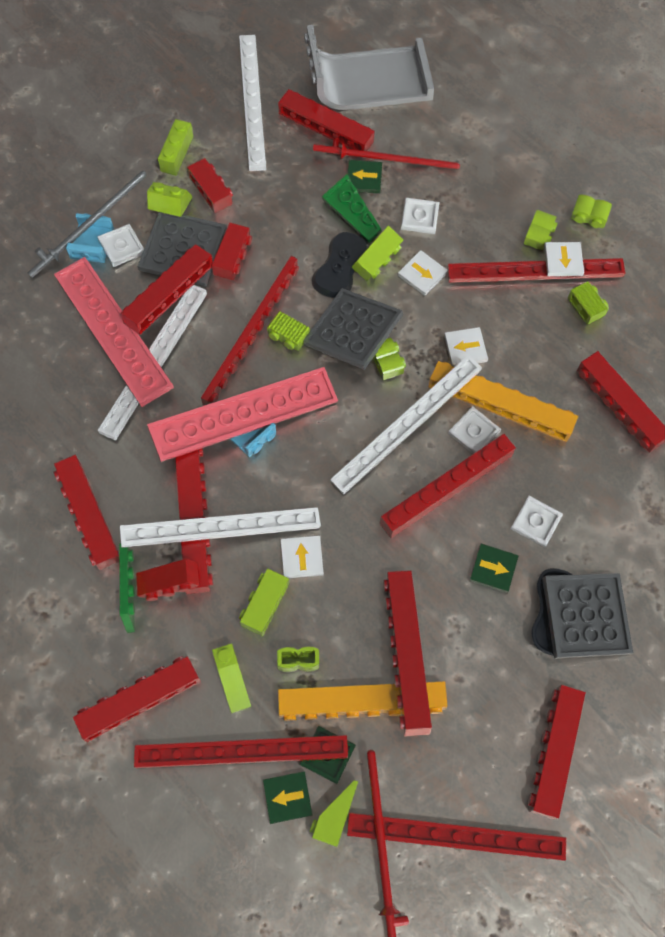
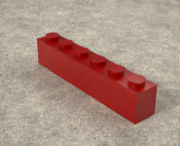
M288 89L278 102L280 115L331 140L338 138L340 140L339 144L342 145L344 143L349 149L368 151L374 143V130L312 99H308L298 92Z
M196 244L188 249L179 260H176L167 271H164L155 282H152L142 294H139L129 306L123 309L121 312L123 323L141 335L212 268V255Z
M599 351L580 363L577 369L579 376L587 381L592 391L602 398L603 403L614 412L618 420L624 423L628 432L639 440L640 445L650 453L665 442V425Z
M76 454L54 463L56 471L53 473L56 480L62 482L63 487L60 490L64 498L69 499L68 509L71 515L75 514L77 518L74 523L78 532L82 531L84 535L81 540L84 547L90 549L91 554L88 556L92 565H96L99 570L118 563L119 552Z
M178 657L172 662V665L166 668L162 666L156 669L153 675L137 679L134 685L118 689L115 695L99 699L96 702L97 704L91 708L87 706L77 711V715L73 719L82 739L89 742L201 682L189 657Z
M560 685L552 692L551 701L554 703L552 710L549 709L547 714L548 730H544L542 736L544 748L543 751L540 750L537 763L540 766L538 772H535L533 777L534 793H530L528 799L529 812L553 820L560 817L586 694L584 691Z

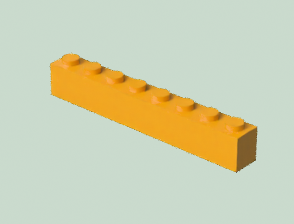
M438 361L431 375L428 387H434L455 367L447 362ZM475 375L452 396L565 442L570 438L578 419V415L569 410H562L554 404L539 401L536 397L524 395L516 389L506 388L500 383L486 380L483 376Z
M445 681L426 682L430 714L443 713L442 710L448 707ZM395 684L278 689L279 717L284 718V721H295L296 717H305V720H316L317 716H326V719H337L338 715H346L347 718H358L359 714H367L368 717H378L380 713H388V716H399L402 712L401 708H397L396 697L400 695L399 688H395Z

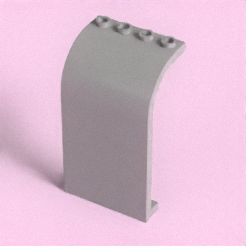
M307 25V33H304L305 44H308L307 56L311 58L309 59L310 70H313L312 83H315L317 95L326 106L337 110H351L433 100L434 85L422 38H416L415 46L329 54L321 51L316 46L314 25Z

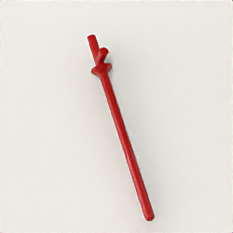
M338 138L333 139L332 146L313 145V151L340 154L341 159L348 155L449 169L460 168V164L457 162L349 149L344 143L341 148L339 147L340 140Z
M369 750L367 752L384 902V907L378 915L385 916L387 937H396L395 927L408 925L409 920L407 915L394 917V914H398L400 911L393 906L376 754L374 750Z

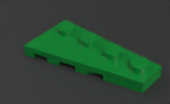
M347 174L322 196L323 201L368 243L382 232L381 227L367 208L366 203L360 197Z
M119 543L120 616L127 633L135 632V606L133 600L135 590L132 582L135 576L134 568L131 562H134V552L129 547L121 548V543Z

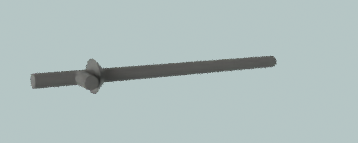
M141 171L57 247L47 249L50 252L48 255L40 247L37 248L35 253L42 260L27 273L33 278L54 258L59 262V254L66 249L67 244L75 241L147 176L146 172Z

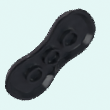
M342 232L333 237L329 244L327 260L313 274L312 285L314 289L320 294L335 298L342 288L350 291L355 272L351 267L369 248L367 241L350 232Z
M556 568L544 570L538 578L537 591L540 599V610L531 631L532 640L537 649L552 656L554 654L542 578L545 576L573 575L568 571Z

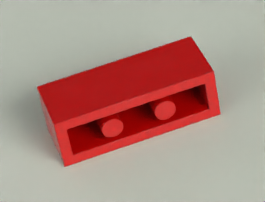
M206 158L187 167L190 180L214 213L232 205V191L229 187L226 188L222 177L216 174L212 163L209 164Z
M229 222L212 264L213 275L234 280L235 275L239 274L241 260L245 259L246 248L252 242L249 227Z
M182 559L137 572V596L146 598V601H156L161 596L170 597L174 596L175 592L191 591V588L199 586L198 563L189 559Z

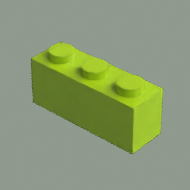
M175 119L158 157L161 172L177 176L194 137L191 123Z
M388 225L351 268L366 281L371 277L375 279L381 272L379 268L382 265L385 267L391 261L389 256L392 253L396 255L402 248L400 244L403 242V239Z
M268 568L265 574L261 573L257 584H259L257 590L251 592L248 599L250 603L247 609L244 608L239 616L241 627L262 637L290 584L289 578Z

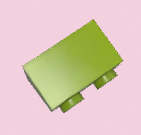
M153 182L147 191L149 210L181 217L192 200V195L186 189L164 185L160 182Z

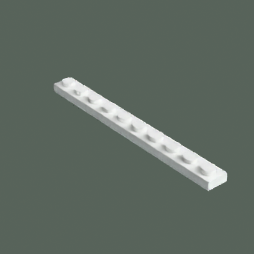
M240 35L249 171L266 170L256 38L255 35Z
M193 285L184 293L149 348V351L160 367L163 366L206 297L207 291ZM127 385L98 429L100 434L115 441L139 404Z
M468 355L331 478V482L344 495L478 374L482 367Z
M317 507L120 526L121 548L320 528L321 524Z

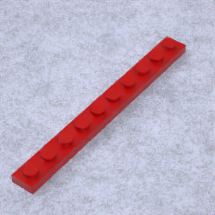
M290 256L201 397L203 406L217 402L221 389H225L228 384L229 376L235 373L240 359H244L247 352L246 349L254 343L255 335L258 331L262 330L265 319L271 316L275 303L278 304L281 300L284 289H288L292 276H296L299 270L297 258Z
M623 258L583 259V276H547L546 261L448 264L447 267L449 283L624 277L626 274Z
M347 735L135 745L134 768L348 758Z
M349 813L347 836L376 839L374 816ZM383 817L386 841L566 861V837Z

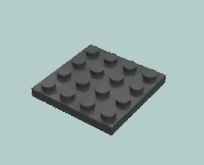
M159 212L137 266L138 270L161 275L195 244L210 253L212 261H214L227 230V225L183 214L179 217ZM212 268L195 284L206 287Z
M342 288L303 342L305 346L365 370L402 318L403 312L400 309Z
M620 573L559 575L542 578L554 659L633 654Z

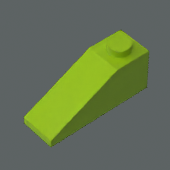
M232 643L213 649L212 652L231 713L250 708V700Z
M354 780L327 807L318 820H313L310 832L313 833V839L334 847L338 846L358 781Z

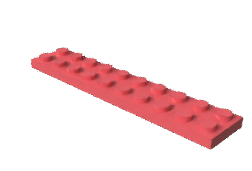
M86 257L54 274L141 407L174 388L138 333L123 323L121 308Z
M322 367L147 424V428L159 460L162 462L269 426L272 423L275 424L337 403L338 399L326 369Z

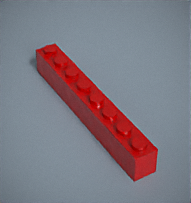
M502 434L383 514L379 524L388 536L393 538L511 458L516 447L505 434Z
M203 448L176 457L180 520L208 518L205 517L204 510H208L207 498L203 499V492H206V482L202 480V474H205L204 462L201 463L200 456H204ZM210 539L181 542L182 559H189L198 563L199 586L191 588V591L186 592V594L210 592V585H213V574L209 573V566H212L211 554L207 552V547H211Z
M412 570L388 572L387 579L383 580L384 592H388L386 610H390L391 615L388 617V628L392 629L393 633L390 636V647L395 650V655H392L393 668H397V675H394L395 688H399L400 693L396 697L397 708H401L402 716H399V727L404 729V736L430 735L432 724Z

